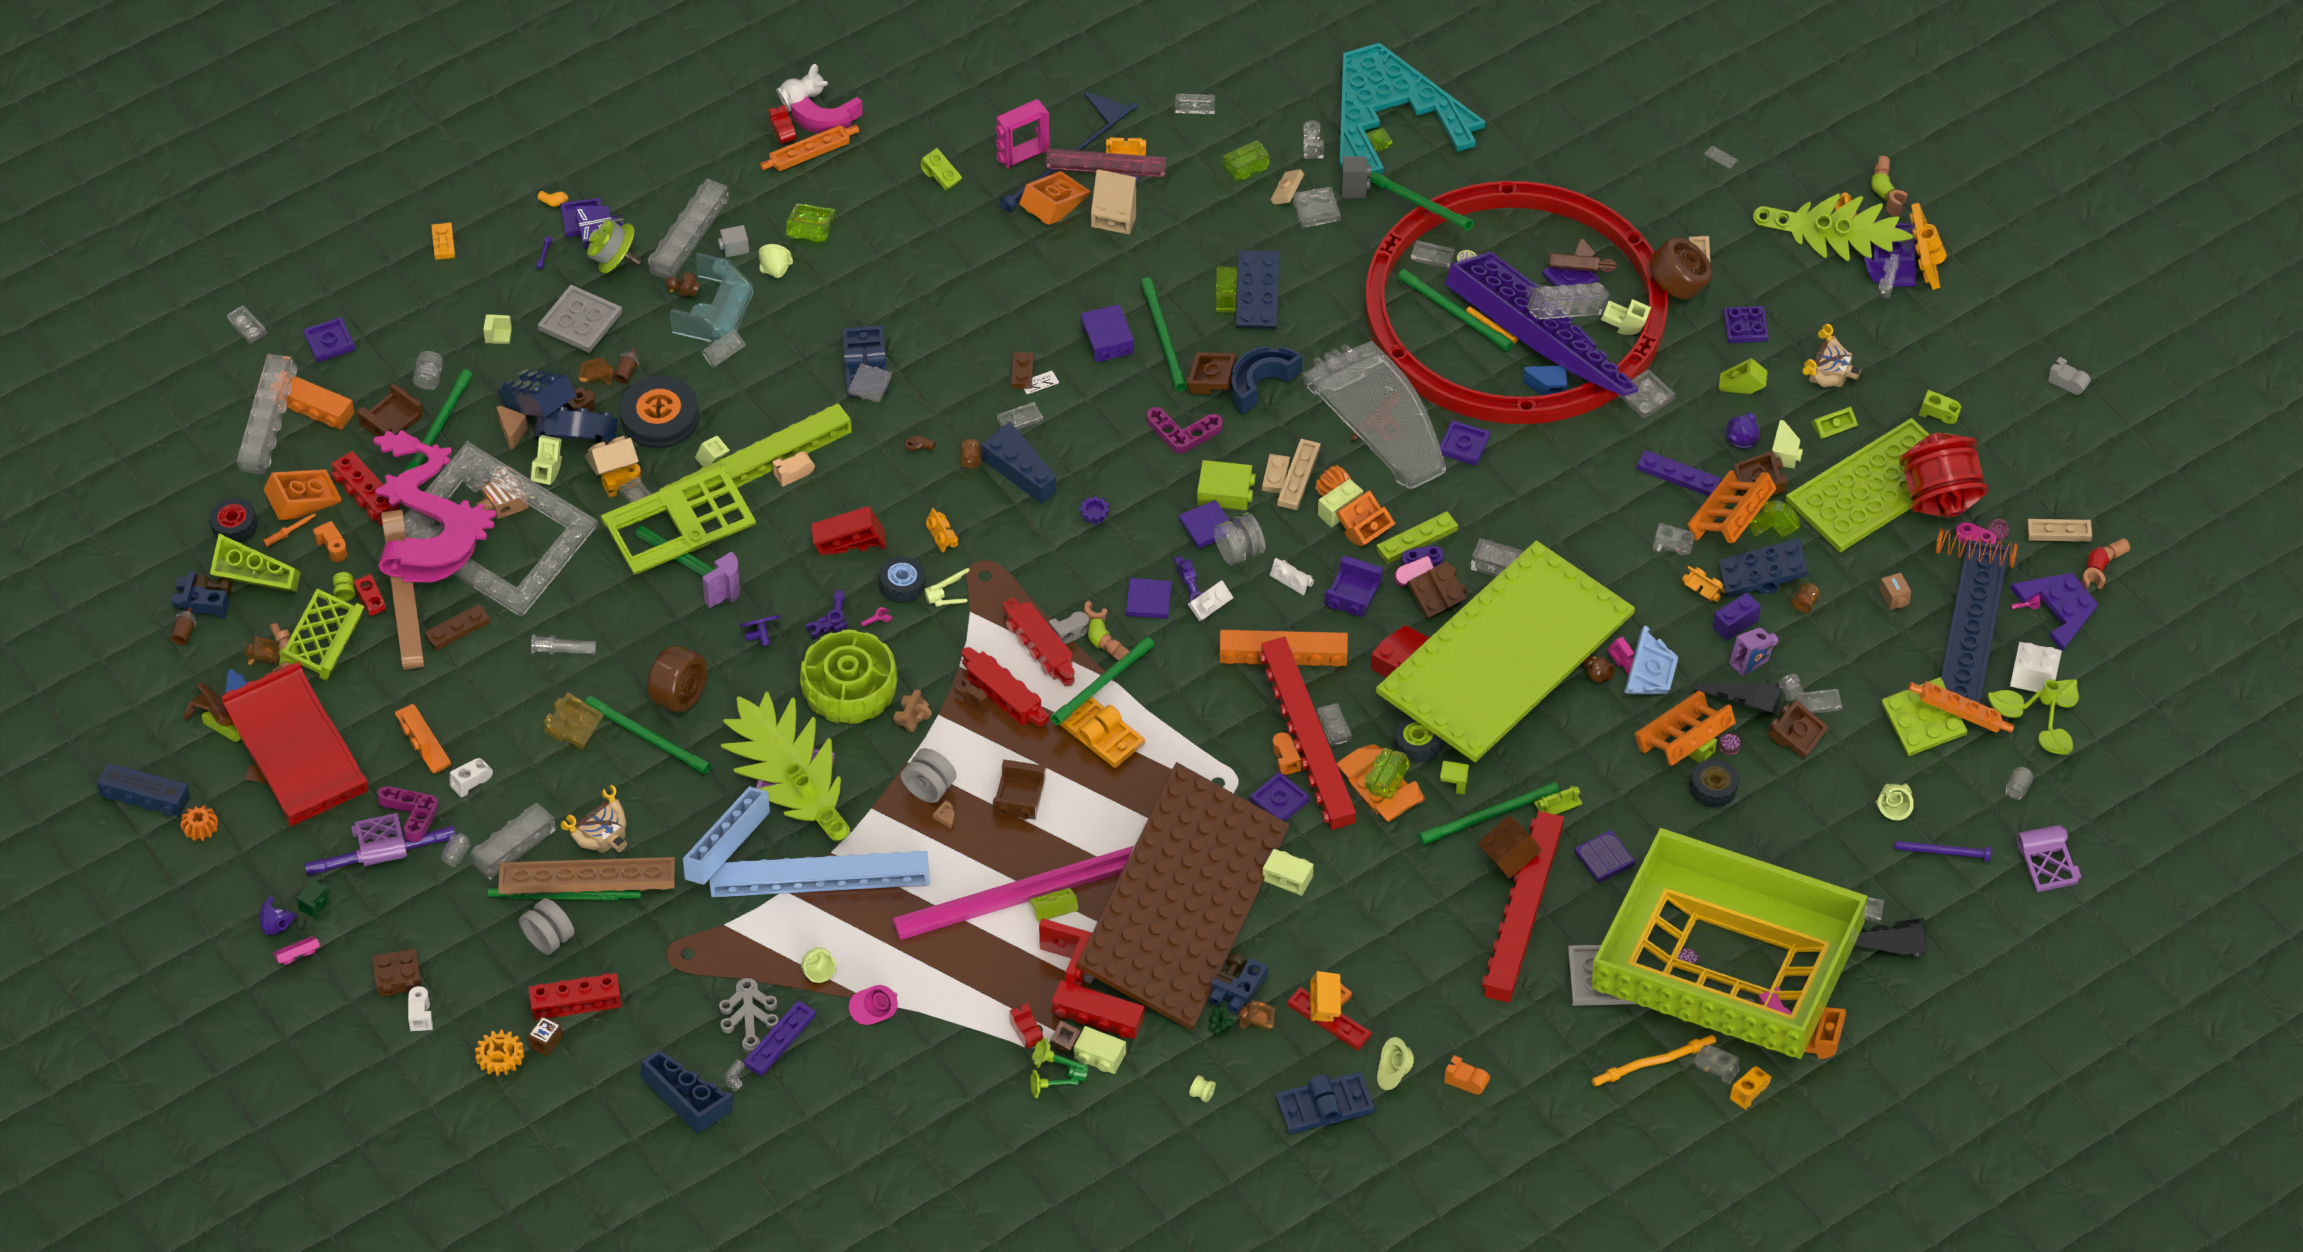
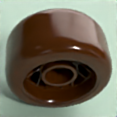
M1672 237L1666 240L1650 258V270L1655 281L1664 291L1678 299L1688 300L1694 298L1708 285L1712 278V267L1704 252L1691 241L1681 237Z
M679 645L669 646L664 649L655 659L648 676L647 690L651 701L660 707L677 713L689 710L700 698L706 684L707 664L704 657L698 652Z

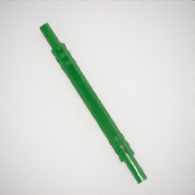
M488 888V897H509V899L542 900L547 898L549 900L619 901V899H641V891L606 890L601 892H542L508 895L499 894L498 888Z

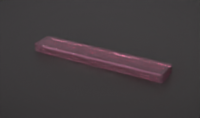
M1047 148L1046 168L1096 172L1098 169L1118 174L1165 177L1166 157Z

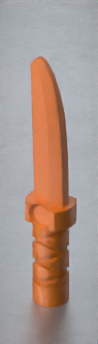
M312 514L288 528L284 527L277 533L262 540L264 546L267 548L277 541L287 538L290 532L309 522L316 514Z

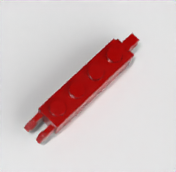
M1013 597L1004 601L1002 608L1007 615L1006 625L1008 629L1018 636L1022 646L1028 648L1031 657L1034 660H1038L1045 674H1049L1053 680L1058 678L1065 686H1072L1075 683V677L1073 676L1075 675V670L1072 668V652L1031 603L1024 602L1020 604Z
M971 647L963 648V651H961L963 656L962 664L967 668L969 682L977 689H982L987 697L1020 725L1032 722L1038 727H1042L1049 721V715L1041 707V698L1038 694L1032 693L1021 680L1014 678L1007 668L1001 667L994 657L988 656L984 651L978 653Z

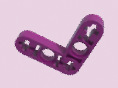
M1153 407L1147 411V424L1178 454L1191 450L1222 430V418L1217 414L1207 415L1182 430L1161 408ZM1172 428L1173 432L1165 433L1163 429ZM1194 431H1200L1202 435L1193 436L1191 433Z
M388 786L378 790V804L381 806L412 812L404 826L405 839L410 842L422 840L438 812V799L433 795ZM404 800H412V802H403V801H404ZM418 817H425L426 819L419 820V819H416V818H418Z

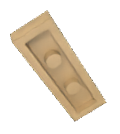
M2028 519L2027 521L2029 541L2091 542L2092 540L2091 520Z

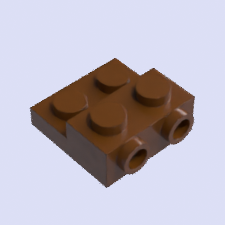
M1197 352L1194 361L1191 362L1190 376H1187L1186 380L1187 388L1190 389L1191 394H1211L1212 389L1229 390L1233 367L1237 362L1236 353Z
M1773 450L1734 464L1739 482H1755L1761 473L1765 472L1770 474L1777 488L1771 496L1786 491L1785 485L1788 484L1785 473L1780 471L1784 466L1781 458H1776ZM1741 490L1742 495L1744 496L1748 490Z
M1447 561L1407 582L1426 619L1466 599V588L1462 583H1458L1455 577L1457 575L1456 569L1452 564L1449 565Z
M1795 700L1791 705L1787 703L1780 710L1779 713L1782 716L1780 719L1775 718L1770 723L1768 728L1771 730L1767 735L1783 748L1788 745L1804 759L1829 727L1800 702Z
M416 949L372 956L378 997L410 992L414 987H422Z

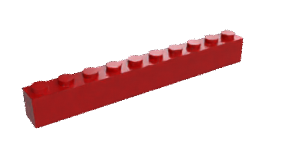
M1286 637L1261 643V652L1258 653L1262 665L1265 664L1268 682L1272 681L1274 686L1272 687L1273 695L1281 703L1279 705L1281 715L1287 718L1286 726L1288 733L1294 736L1295 740H1293L1297 752H1300L1302 756L1300 758L1303 770L1307 769L1309 774L1307 775L1308 783L1311 788L1314 787L1316 803L1321 805L1323 809L1321 813L1324 823H1328L1331 830L1356 823V811Z
M1538 811L1537 818H1532L1530 825L1531 836L1542 851L1515 874L1514 882L1516 886L1515 888L1511 887L1509 894L1511 903L1505 906L1503 917L1506 919L1505 922L1500 923L1498 935L1501 936L1499 940L1495 939L1493 946L1495 955L1494 958H1489L1487 970H1490L1489 975H1484L1482 988H1485V997L1511 1002L1563 830V816Z

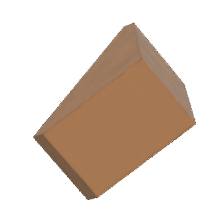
M498 406L496 407L498 420L511 450L515 448L528 429L526 415Z

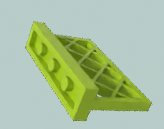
M317 589L282 652V656L296 663L300 662L301 665L320 673L319 678L327 681L362 615L364 606L358 603L353 606ZM320 597L326 600L328 606L318 607L317 598ZM340 607L348 610L346 615L339 617L335 611L336 608ZM331 610L334 618L324 620L321 612ZM317 613L320 621L310 624L307 616ZM336 622L338 631L329 633L326 625ZM322 626L325 634L315 636L312 628ZM308 629L311 637L301 639L299 631ZM327 638L330 646L321 649L318 640ZM313 642L316 650L307 652L304 644ZM299 645L302 654L296 655L289 652L291 647ZM319 654L321 659L320 665L311 662L309 656Z

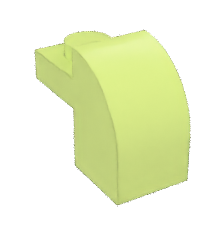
M1633 299L1628 309L1608 301L1601 320L1619 327L1617 333L1624 335L1637 334L1643 328L1651 307Z
M544 435L539 437L538 455L532 461L530 481L548 485L555 481L562 460V456H560V438Z

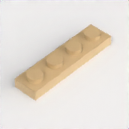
M1304 439L1300 440L1279 495L1277 506L1298 510L1318 457L1321 443Z

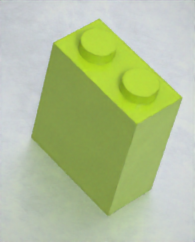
M1203 460L1197 492V505L1202 506L1216 500L1221 508L1247 510L1248 502H1252L1253 490H1250V487L1255 486L1256 474H1252V465Z

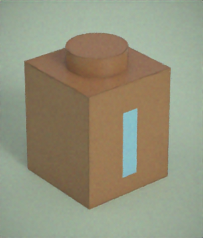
M1901 573L1881 579L1880 593L1890 610L1902 608L1910 603L1911 590Z

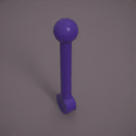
M549 236L544 238V248L540 260L536 264L538 269L544 267L543 261L548 245L552 243V238Z

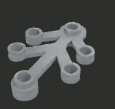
M744 978L737 983V992L729 1000L721 1001L719 1008L723 1015H729L732 1013L733 1007L743 999L744 1005L731 1018H725L721 1021V1030L724 1033L733 1032L734 1027L745 1017L746 1037L742 1041L743 1051L749 1055L760 1043L759 1038L755 1036L754 1017L762 1021L771 1030L779 1021L776 1015H768L752 1002V998L762 1003L767 1011H773L777 1008V999L774 996H766L761 993L755 980ZM726 1024L731 1025L730 1027H724Z

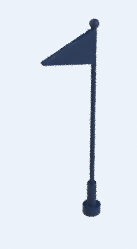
M1084 91L1085 97L1107 122V125L1036 180L1049 175L1130 111L1136 110L1138 104L1133 102L1130 106ZM1026 185L1013 195L1006 194L1000 199V204L1005 211L1010 212L1016 208V202L1022 198Z

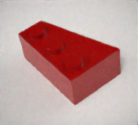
M870 506L811 524L813 544L821 555L847 553V549L860 548V551H867V547L880 546V549H887L884 528Z

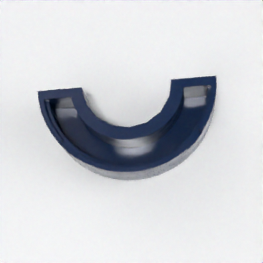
M1263 346L1253 349L1240 357L1233 367L1231 380L1232 400L1238 411L1244 414L1257 404L1258 388L1255 384L1264 378L1275 377L1288 382L1301 373L1302 355L1279 346V349Z
M559 407L546 417H535L534 439H539L541 435L554 438L589 440L596 443H610V441L616 438L618 419L612 417V413H589V409L585 408L568 411L566 407Z

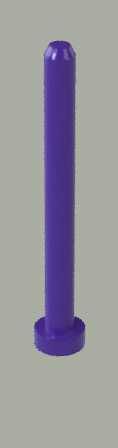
M1896 841L1894 843V848L1897 850L1984 858L1986 862H1990L1991 847L1986 846L1985 849L1903 841Z

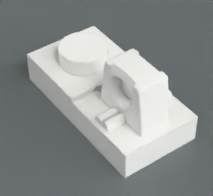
M1219 581L1189 602L1188 605L1197 619L1201 621L1233 599V596L1224 582Z

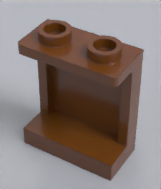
M391 384L390 394L368 411L362 407L357 411L359 425L376 437L384 436L387 431L398 435L399 431L403 430L405 432L423 417L422 404L417 398L408 395L402 387Z
M1003 759L1002 776L997 795L993 799V813L1002 816L1009 815L1022 819L1036 820L1046 781V766Z

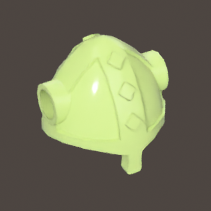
M768 244L762 246L758 251L760 270L763 274L768 273L775 278H780L785 274L789 265L793 263L791 252L783 246Z
M1888 783L1884 785L1876 803L1885 817L1891 820H1902L1907 818L1912 812V791L1907 783L1903 785Z

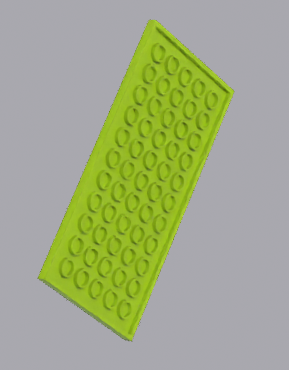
M1536 540L1376 687V693L1476 763L1635 613V607Z

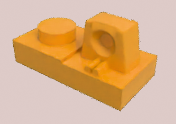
M452 223L431 225L435 260L455 258Z

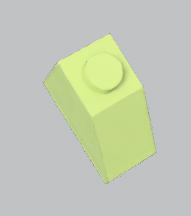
M1780 420L1772 450L1776 458H1781L1784 467L1795 469L1796 462L1801 461L1803 449H1799L1800 439L1785 421Z

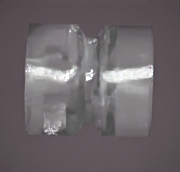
M432 351L421 352L417 357L413 383L421 389L432 390L439 385L443 358Z

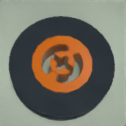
M653 376L642 379L629 387L620 401V417L625 434L632 441L644 447L667 448L677 445L694 432L699 421L698 403L694 391L688 384L677 378ZM658 406H661V408H660V418H657V416L659 415Z

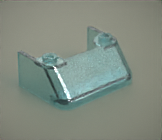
M697 253L698 277L719 281L721 285L711 305L705 303L697 304L693 307L691 313L671 309L672 333L718 344H727L732 341L754 292L753 284L729 260Z

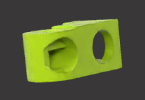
M1928 390L1919 416L1926 418L1927 415L1941 419L1945 423L1954 424L1960 414L1961 405L1953 399Z

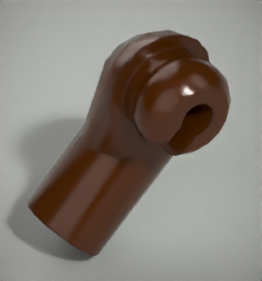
M919 435L905 441V448L908 451H915L921 448L933 451L936 446V441Z

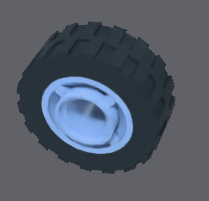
M902 556L890 558L889 561L884 562L879 571L880 591L887 599L889 598L893 602L903 603L916 600L918 596H921L925 588V570L920 562L918 563L915 559Z

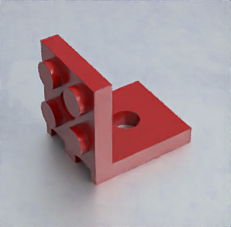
M1042 918L1039 923L1040 949L1071 958L1065 972L1066 982L1083 987L1085 981L1083 978L1086 972L1075 966L1092 932Z

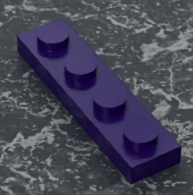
M1645 450L1637 464V470L1706 496H1710L1722 480L1720 477Z
M797 1001L743 1061L744 1066L762 1077L816 1017V1011Z

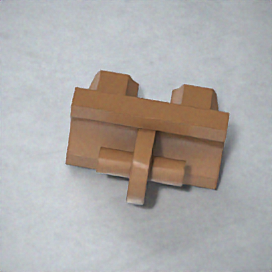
M914 690L912 696L904 695L901 701L904 712H896L894 721L898 726H905L908 733H914L918 722H921L922 719L930 718L932 712L928 708L929 704L921 697L920 690Z

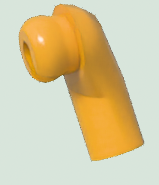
M541 191L538 194V200L552 207L568 202L569 199L568 195L564 192L548 194Z

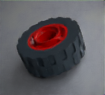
M242 498L225 499L217 503L218 505L214 506L212 512H210L209 522L217 539L218 534H221L236 542H244L256 531L258 523L254 508L248 501H244Z

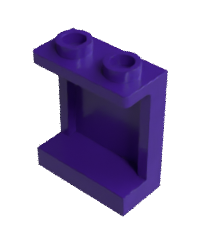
M1120 304L1081 313V328L1088 336L1095 362L1126 356L1134 352V340Z
M1343 555L1340 562V570L1330 590L1327 589L1325 592V605L1364 618L1382 582L1383 568Z

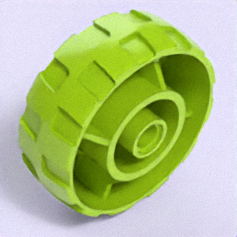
M842 630V632L826 634L807 649L804 662H801L800 684L803 696L807 699L808 706L813 712L820 714L831 722L856 724L862 723L869 718L873 719L881 714L886 706L891 704L896 693L898 673L893 653L885 643L883 644L879 641L878 637L867 632Z

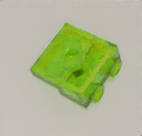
M796 203L787 219L786 235L798 239L808 238L814 242L825 241L830 233V225L835 218V209Z

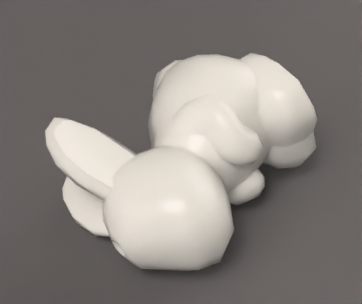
M813 64L808 75L804 76L801 80L795 78L786 80L776 89V92L783 105H786L788 112H790L792 104L802 101L805 97L819 95L824 87L828 85V82L823 80L818 74V66Z

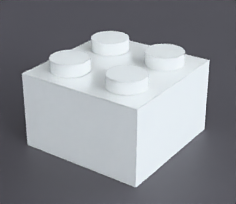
M2019 642L2010 687L2035 692L2042 690L2046 680H2056L2062 650Z

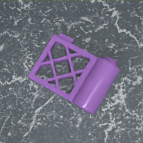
M397 813L355 822V826H351L353 837L358 836L360 850H356L359 863L363 862L364 866L407 857ZM394 822L390 826L384 825L386 823ZM372 827L369 831L362 830V828ZM378 830L384 831L381 835L375 834ZM390 834L397 835L396 837L388 838ZM369 838L374 840L373 842L365 843Z
M2054 825L2017 833V846L2020 853L2024 856L2036 892L2078 884L2081 874L2078 866H2073L2065 841L2068 840L2065 828H2062L2061 825ZM2062 851L2064 859L2062 862L2051 858V854ZM2039 856L2044 859V862L2040 867L2032 863L2030 857ZM2047 861L2058 867L2055 874L2043 869ZM2060 869L2069 872L2071 879L2064 880L2058 877L2057 874ZM2042 873L2051 878L2050 882L2040 885L2038 880L2039 874Z

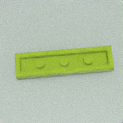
M1446 511L1376 545V550L1384 561L1389 564L1402 558L1403 553L1409 549L1424 547L1458 531V524Z

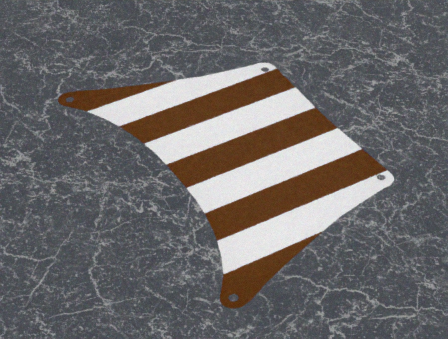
M978 561L973 563L969 567V572L966 573L970 616L965 648L971 647L978 653L984 651L988 656L994 657L1001 667L1007 668L1014 678L1021 680L1032 693L1038 694L1041 698V707L1049 715V721L1042 727H1038L1032 722L1020 725L988 697V708L983 713L966 703V698L957 695L954 691L955 685L965 687L962 685V678L968 679L967 668L962 664V656L947 698L923 742L856 828L827 855L847 856L850 854L865 855L871 853L928 851L929 885L781 893L758 908L722 926L676 940L667 949L666 957L672 967L685 973L737 979L751 978L756 982L793 987L846 998H852L854 994L866 988L884 985L897 992V1008L921 1012L1014 1042L1022 1047L1025 1046L1010 1024L1009 1010L1028 1003L1034 1019L1043 1028V1037L1047 1038L1049 1043L1060 1021L1065 1022L1067 1018H1060L1052 1014V999L1060 981L1066 982L1065 972L1071 958L1040 949V922L1036 920L1029 901L899 940L892 918L1134 846L1176 762L1210 781L1217 777L1222 778L1225 781L1223 788L1232 793L1235 792L1238 786V777L1230 767L1210 756L1146 710L1114 679L1092 697L1104 707L1107 705L1114 706L1119 711L1122 721L1145 738V744L1116 768L1112 767L1061 725H1055L1051 720V715L1071 701L1105 671L1072 641L1065 645L1072 652V668L1075 670V675H1073L1075 683L1072 686H1065L1058 678L1053 680L1049 674H1045L1038 660H1034L1031 657L1028 648L1022 646L1018 636L1008 629L1006 625L1007 615L1002 608V603L1012 597L1020 604L1029 602L1047 623L1052 619L1029 597L1016 579L1003 566L993 561ZM982 571H989L992 574V578L984 582L979 579L978 575ZM923 748L932 749L943 755L956 771L957 778L936 803L925 802L917 798L904 786L901 780V772L911 762L916 753ZM1003 759L1046 766V781L1036 820L1022 819L1009 815L1002 816L993 813V799L997 795L1002 776ZM945 800L951 803L955 813V821L951 829L933 819L934 812ZM1120 874L1071 888L1077 898L1078 910L1047 920L1092 932ZM815 947L827 949L837 963L834 975L823 983L810 981L801 968L802 957L807 951ZM684 948H691L694 950L695 955L692 959L686 960L681 957V951ZM1085 973L1083 987L1088 988L1094 977Z

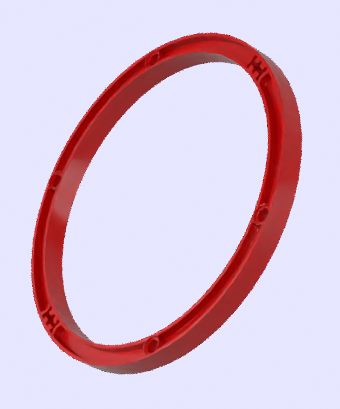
M1500 181L1470 185L1431 199V201L1461 215L1497 208H1527L1556 213L1581 222L1612 241L1628 257L1637 270L1646 291L1648 306L1651 307L1642 334L1628 355L1617 364V371L1625 373L1633 383L1644 374L1654 360L1664 336L1668 310V293L1659 286L1651 273L1650 258L1654 253L1652 247L1629 221L1601 202L1581 193L1562 187L1527 181ZM1418 206L1392 227L1380 243L1370 264L1366 282L1365 311L1368 328L1373 343L1388 367L1402 382L1422 397L1447 410L1475 419L1505 424H1534L1563 420L1584 414L1601 407L1620 395L1592 382L1567 391L1543 396L1515 397L1494 395L1457 385L1431 371L1419 362L1397 337L1386 311L1384 294L1390 273L1404 251L1427 231L1448 220Z

